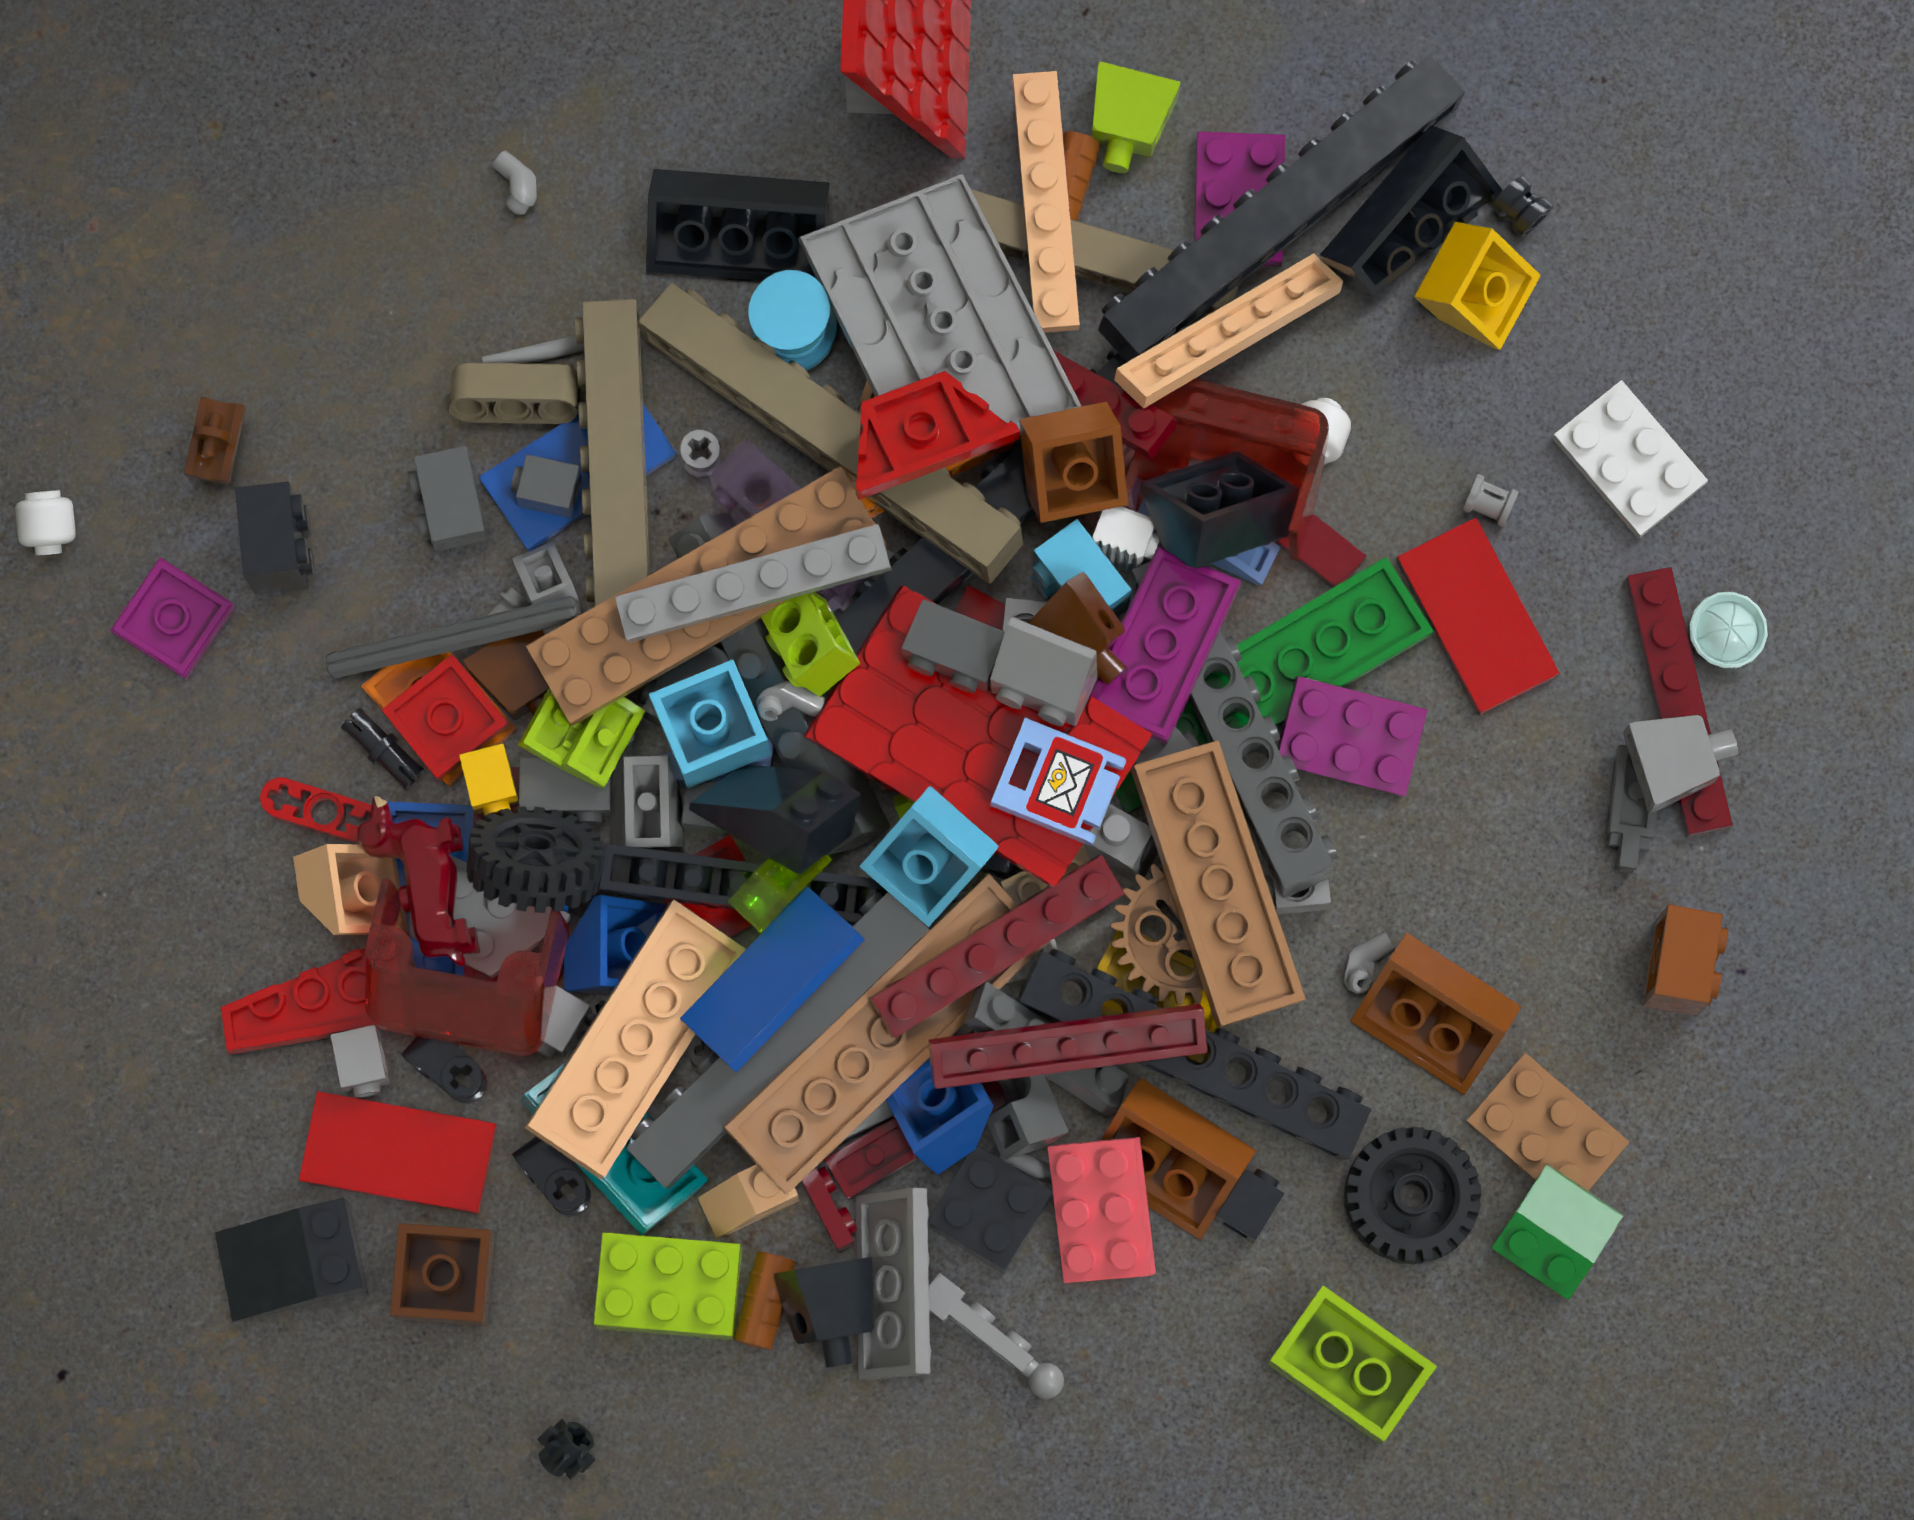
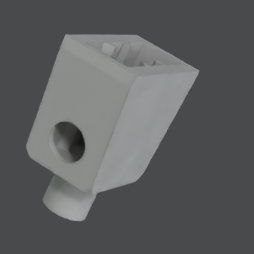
M1700 715L1629 723L1623 732L1648 813L1658 811L1715 783L1720 776L1717 761L1738 755V746L1732 730L1727 729L1708 735L1703 718Z
M1111 804L1108 806L1100 828L1093 827L1091 833L1096 835L1094 844L1092 846L1083 844L1090 858L1102 855L1111 870L1136 883L1134 876L1137 874L1145 877L1150 865H1152L1158 854L1150 827Z

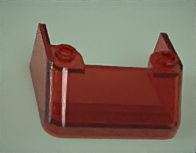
M1199 379L1191 380L1151 404L1173 416L1177 427L1152 460L1135 451L1126 477L1128 505L1125 508L1135 512L1138 511L1142 499L1140 492L1141 482L1188 467L1191 458L1206 461L1238 450L1299 488L1297 504L1288 529L1289 559L1298 561L1320 487L1329 439V423L1326 416L1320 410L1313 407Z
M382 878L366 943L365 1010L369 1019L378 1028L392 1032L521 1056L537 1051L543 1044L546 1036L570 930L561 912H553L552 909L550 911L541 953L517 951L505 958L500 967L497 982L410 966L413 953L412 942L402 929L396 927L401 908L399 891L391 880Z

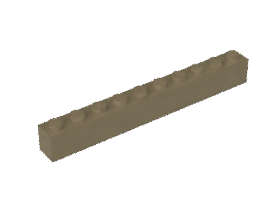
M671 283L638 321L643 340L831 472L842 466L856 490L861 409L856 412L846 405L842 395L831 386L824 385L820 387L810 380L809 373L795 361L790 360L786 363L775 355L776 352L773 347L761 341L758 336L754 339L750 338L741 331V326L728 314L721 312L718 315L707 307L706 301L694 290L688 288L686 291H683ZM946 468L866 497L988 584L993 582L1023 546L1021 524L1016 516L1005 508L1000 507L998 510L985 502V497L977 488L969 483L961 485L949 477L950 473Z

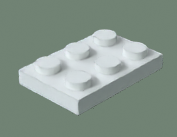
M1622 380L1552 437L1553 441L1638 539L1708 482L1707 478Z

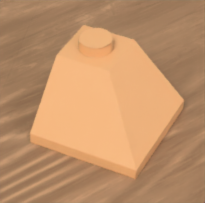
M325 844L293 857L299 901L333 935H390L392 933L404 935L409 933L406 913L401 906L399 898L400 879L396 858L369 856L363 851L360 844Z

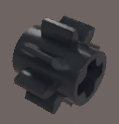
M561 1419L554 1427L549 1426L537 1439L540 1444L545 1446L538 1454L540 1462L544 1469L554 1476L563 1477L567 1475L572 1480L579 1472L584 1473L596 1460L589 1453L595 1445L593 1437L589 1430L580 1423L569 1422L566 1424Z

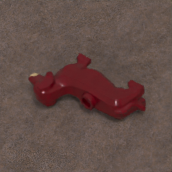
M373 797L370 819L360 824L357 833L358 841L363 851L369 856L377 858H398L402 860L406 885L399 887V898L404 912H411L413 929L421 952L427 957L448 956L459 967H462L466 964L463 954L480 953L477 929L475 927L467 928L465 918L454 920L458 876L456 865L449 854L464 850L460 827L457 824H452V820L449 817L441 819L438 827H431L420 819H410L394 824L387 801L380 797Z

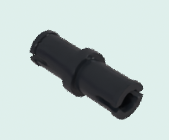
M361 707L350 715L353 720L349 721L346 719L342 724L341 729L346 731L369 754L367 759L373 765L379 763L402 785L404 790H407L416 782L413 778H420L425 772V769L397 744L399 739L393 733L387 735Z

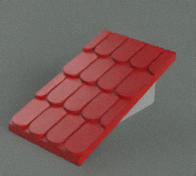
M843 0L840 72L845 75L847 113L894 114L949 158L966 159V139L964 136H967L968 97L966 94H968L969 55L967 52H970L971 14L969 10H971V0Z
M904 585L900 586L856 653L860 664L837 682L824 702L821 711L813 719L802 737L913 804L931 786L999 845L994 853L1047 885L1056 887L1083 843L990 806L1024 719H1030L1125 758L1127 761L1123 770L1107 765L1104 767L1105 770L1120 776L1114 794L1153 734L1092 696H1089L1076 727L1064 722L1063 726H1057L1041 719L1038 716L1039 711L1022 705L1021 709H1015L1001 703L996 699L997 694L992 693L991 685L988 692L976 689L975 693H969L951 685V678L935 671L933 676H927L912 670L907 666L909 661L903 659L901 648L922 599L930 600ZM1023 746L1008 784L1025 791L1040 754L1027 750ZM1082 823L1080 828L1091 832L1093 827Z

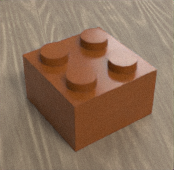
M1107 402L1019 419L1027 498L1040 523L1128 505L1121 426Z
M1669 904L1657 917L1643 1001L1644 1007L1697 1016L1707 1005L1710 1006L1712 999H1717L1721 984V972L1714 971L1719 954L1724 955L1728 939V928L1721 927L1723 914Z

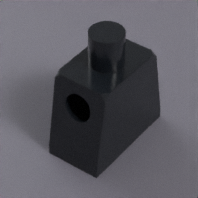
M871 1257L774 1273L780 1298L796 1343L799 1345L821 1341L826 1368L852 1364L853 1359L849 1336L872 1332L874 1327Z

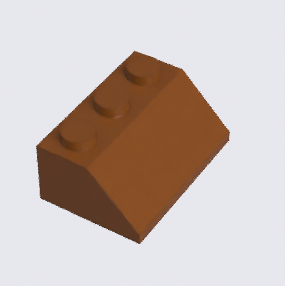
M1406 933L1350 1022L1465 1095L1506 1034L1522 1006Z
M1141 1077L1120 1106L1101 1139L1140 1137L1148 1207L1199 1240L1203 1238L1257 1151Z

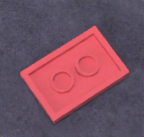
M1140 1137L1048 1146L1064 1283L1143 1277L1156 1274Z

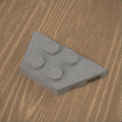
M450 855L456 865L458 876L454 920L465 918L467 928L475 927L477 929L480 953L463 954L466 966L493 979L508 968L512 961L521 955L527 954L539 945L538 942L569 922L571 918L569 913L565 911L553 912L551 907H546L545 913H535L534 907L528 906L525 912L516 910V904L514 903L507 908L498 905L499 898L492 901L486 899L484 891L477 892L473 888V883H469L466 873L467 863ZM410 912V937L417 941Z

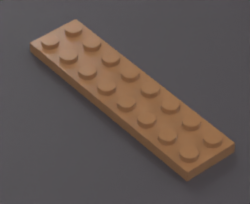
M839 466L526 647L571 726H574L759 620L769 611L786 601H779L628 643L618 611L616 596L873 526L875 523L863 502L858 500L856 490L842 466Z
M984 874L929 927L930 931L919 939L897 963L823 1034L722 1126L784 1194H788L930 1057L928 1039L951 1037L965 1023L976 988L896 1038L890 1036L868 998L1017 906L1014 900L990 874ZM1046 944L993 976L987 982L997 989H1001Z

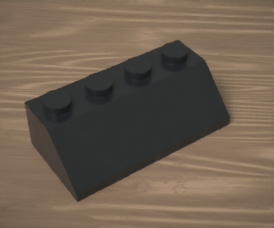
M653 169L648 192L646 272L764 281L767 277L777 272L798 270L816 278L798 239L801 236L827 227L830 182Z

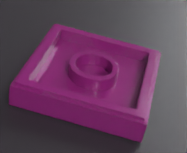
M159 557L110 629V632L184 680H187L236 606L228 599Z

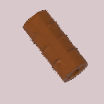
M1067 131L1063 134L1069 212L1070 219L1078 221L1081 209L1084 208L1083 202L1087 189L1090 188L1089 182L1093 169L1096 167L1095 162L1100 144L1097 139L1089 135Z
M757 1251L752 1271L749 1272L750 1279L747 1291L743 1295L744 1302L741 1313L737 1317L738 1324L733 1339L735 1342L764 1350H773L777 1331L780 1330L779 1324L784 1309L774 1273L794 1270L796 1264L794 1260Z

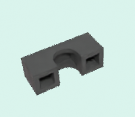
M964 1025L953 1035L958 1036L978 1032ZM1036 1075L998 1080L1004 1092L1005 1104L1003 1108L989 1116L987 1124L1002 1160L1042 1149L1069 1133L1045 1076Z

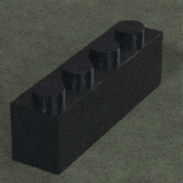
M1430 125L1319 256L1343 280L1344 285L1374 296L1415 264V257L1427 248L1434 250L1445 241L1444 235L1451 230L1455 222L1469 223L1478 216L1477 210L1488 201L1493 202L1503 190L1463 136Z

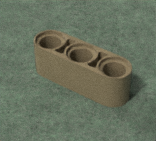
M463 363L456 366L452 372L449 412L455 419L471 423H569L578 414L580 387L578 386L577 370L568 365Z

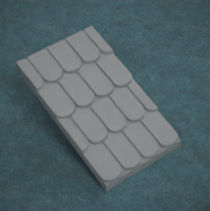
M963 174L811 232L798 239L817 280L822 284L828 295L834 314L860 363L875 397L946 371L961 382L967 392L977 394L989 404V410L1006 423L1012 421L1018 426L1019 430V419L1082 407Z

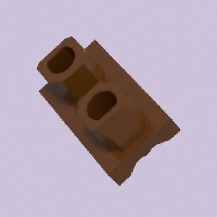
M200 397L184 470L186 477L230 484L246 411L245 405L225 403Z

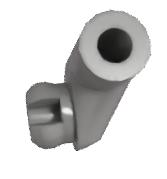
M504 150L494 160L492 168L510 181V195L506 199L507 208L515 214H525L529 206H533L537 199L536 177L528 167Z
M784 681L763 690L756 700V706L759 716L766 721L777 720V715L792 707L812 717H816L821 711L825 699L823 696H817L805 687H795L790 681Z
M1385 931L1349 951L1343 979L1345 986L1350 991L1362 994L1370 990L1373 983L1375 962L1395 951Z

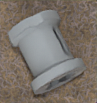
M694 430L684 436L680 444V454L686 472L698 479L712 477L721 466L718 439L706 430ZM705 448H708L709 458L707 460L704 457H699L694 461L692 452L694 449L702 452Z
M1478 474L1462 511L1469 513L1474 510L1497 520V525L1504 528L1519 491L1516 489L1511 491L1504 490L1485 482L1484 476Z

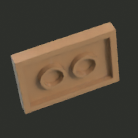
M1527 1053L1519 1059L1465 1122L1532 1181L1535 1182L1546 1164H1549L1587 1191L1590 1190L1630 1143L1629 1140Z

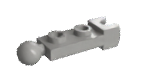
M939 1273L929 1285V1314L942 1324L950 1318L1019 1374L1026 1376L1030 1391L1035 1396L1041 1399L1056 1397L1064 1386L1062 1371L1052 1363L1039 1364L1036 1362L1034 1357L1027 1353L1032 1346L1011 1329L1006 1335L991 1324L996 1318L993 1314L976 1301L970 1307L963 1302L965 1292Z

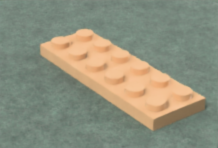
M672 900L526 1124L525 1129L598 1178H604L695 1036V1033L680 1017L746 949L677 901Z

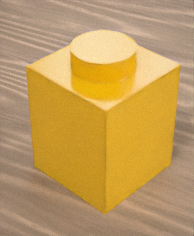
M504 744L459 754L475 815L484 813V817L490 813L498 815L499 810L508 808L511 811L510 806L519 804Z

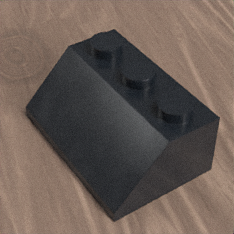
M1238 450L1143 481L1140 484L1141 495L1163 548L1179 558L1183 564L1194 569L1205 567L1210 563L1234 557L1239 553L1259 546L1269 545L1271 542L1291 536L1299 488Z

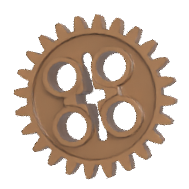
M1155 864L1150 865L1152 879L1148 881L1139 874L1134 876L1136 884L1140 889L1135 892L1124 888V896L1130 901L1128 906L1115 905L1113 908L1117 913L1123 915L1124 918L1121 922L1110 924L1111 929L1122 932V938L1112 942L1111 947L1125 948L1126 954L1117 961V964H1132L1134 968L1129 973L1127 979L1131 981L1142 976L1145 979L1141 988L1142 991L1147 992L1153 986L1158 987V1001L1161 1002L1166 998L1169 991L1174 992L1176 1005H1182L1185 993H1190L1195 1004L1201 1003L1202 990L1204 988L1195 961L1192 972L1187 976H1178L1170 968L1169 961L1174 952L1183 950L1191 954L1192 957L1193 955L1188 940L1183 939L1179 942L1175 940L1173 935L1177 932L1176 926L1156 906L1158 899L1163 900L1181 922L1166 874L1162 873ZM1147 916L1158 917L1164 924V934L1156 942L1147 941L1140 934V923Z

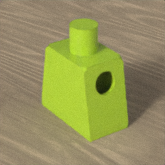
M1099 61L1092 137L1097 139L1100 145L1107 146L1102 164L1104 168L1117 173H1127L1133 153L1150 157L1153 154L1177 103L1180 81Z

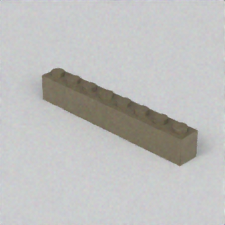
M636 299L582 302L583 317H575L577 344H584L585 359L577 360L578 386H586V402L579 403L580 429H588V445L580 446L582 472H589L590 488L582 489L583 514L591 515L592 525L591 532H584V551L586 559L593 558L594 574L586 575L587 602H595V606L651 575L641 339L638 323L640 316Z

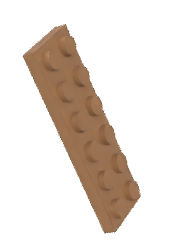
M1219 740L1134 765L1130 770L1216 1027H1224L1306 1000Z

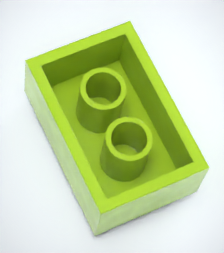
M603 1232L594 1317L595 1327L606 1330L733 1340L742 1259L741 1244Z
M1324 1285L1316 1293L1267 1363L1272 1369L1379 1445L1385 1442L1437 1367Z

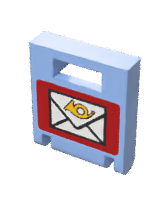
M1025 718L990 806L1092 846L1096 835L1080 828L1081 824L1085 823L1094 828H1100L1120 779V776L1105 770L1104 767L1107 765L1123 770L1127 760L1119 755ZM1023 746L1027 750L1040 754L1025 791L1008 784Z

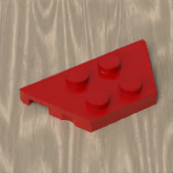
M946 371L863 401L861 405L856 496L858 500L1016 441L1020 438V430L1012 421L1006 423L989 410V404L977 394L967 392L963 388L962 383Z

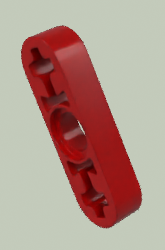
M284 777L268 781L260 794L261 805L271 818L351 844H360L357 836L359 827L346 823V831H339L346 819V807L353 808L349 815L351 818L365 821L371 812V804ZM283 788H287L290 798L302 803L303 794H309L310 796L303 806V818L296 817L300 810L298 807L284 804L281 810H276L275 802L270 799L272 794H280ZM320 801H331L337 807L336 818L326 825L318 824L312 818V810Z

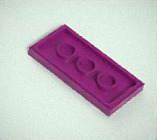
M1158 546L1122 622L1125 632L1110 648L1127 669L1109 686L1097 676L1090 696L1153 734L1151 738L1168 744L1238 593L1241 580L1207 566L1196 569L1186 566L1179 558Z

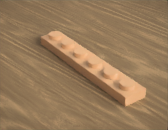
M1057 71L1013 74L1012 81L1033 312L1044 333L1079 330L1080 323Z
M1313 253L1118 367L1114 380L1140 406L1146 408L1339 294L1343 280Z

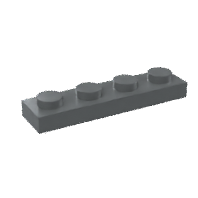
M986 981L975 989L964 1024L974 1031L981 1033L1049 1024V1022ZM1114 1065L1043 1074V1076L1106 1117H1110L1119 1110L1129 1077L1127 1073Z

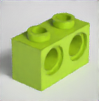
M815 592L787 599L761 617L769 632L766 640L771 648L783 658L786 664L783 667V672L795 687H805L817 696H821L860 664L827 600Z

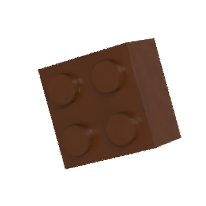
M398 1223L390 1316L395 1320L487 1326L495 1234L491 1230Z

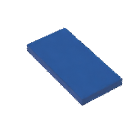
M643 404L646 476L676 458L677 452ZM579 413L573 421L560 424L479 476L481 483L527 551L535 549L586 516L583 514L582 489L590 488L589 472H582L580 446L588 445V429H580ZM526 454L579 466L582 477L571 519L519 507L516 499L517 493L511 492V484L516 466H524Z
M807 886L680 1019L732 1070L737 1072L865 939Z

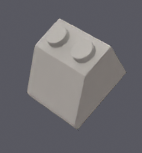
M1010 617L990 678L992 693L997 694L996 699L1009 707L1021 709L1022 705L1039 711L1038 716L1048 723L1063 726L1064 722L1076 727L1097 680L1096 651Z

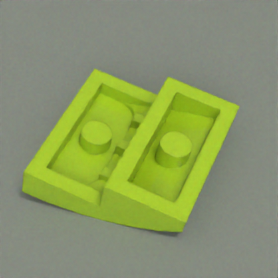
M548 688L518 746L583 781L599 788H604L646 710L623 697L576 725L571 726L551 689Z

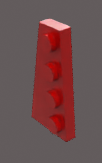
M392 933L379 939L380 942L361 950L357 948L343 954L340 959L317 969L313 967L301 972L298 977L280 985L273 984L222 1006L221 1013L228 1054L232 1055L330 1038L331 1034L376 1025L378 1029L409 1024L395 934Z

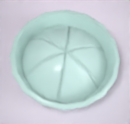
M1719 592L1705 598L1694 610L1689 624L1690 638L1697 653L1709 663L1722 668H1736L1752 662L1763 650L1768 636L1767 621L1760 607L1749 597L1735 592Z

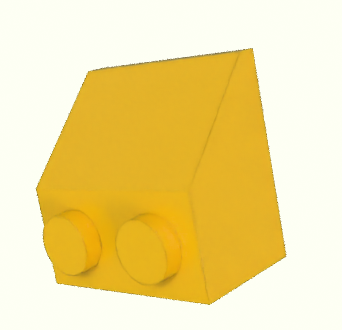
M1455 222L1414 297L1440 321L1494 349L1501 350L1541 275L1492 228Z

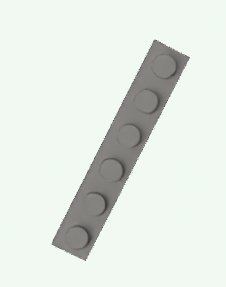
M876 524L616 596L615 599L626 640L628 643L892 571L880 526Z

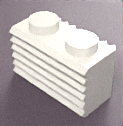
M1124 507L1103 510L1092 537L1118 572L1124 570L1126 575L1132 573V569L1150 562L1157 547L1160 546V538L1158 533L1155 532V526L1151 517Z

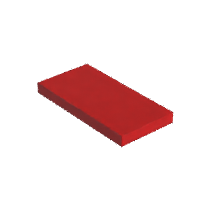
M1477 518L1467 521L1397 556L1396 561L1479 716L1559 676L1558 668Z
M317 1091L299 1181L480 1214L497 1125L491 1122Z

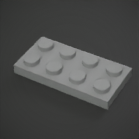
M912 1187L856 1196V1227L858 1229L856 1232L857 1259L871 1257L874 1319L872 1332L858 1334V1379L877 1380L930 1374L931 1346L928 1274L930 1257L928 1253L929 1210L927 1206V1188Z

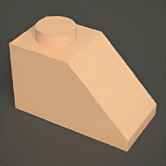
M757 1164L735 1174L698 1197L717 1240L800 1201L795 1188L788 1194H784Z

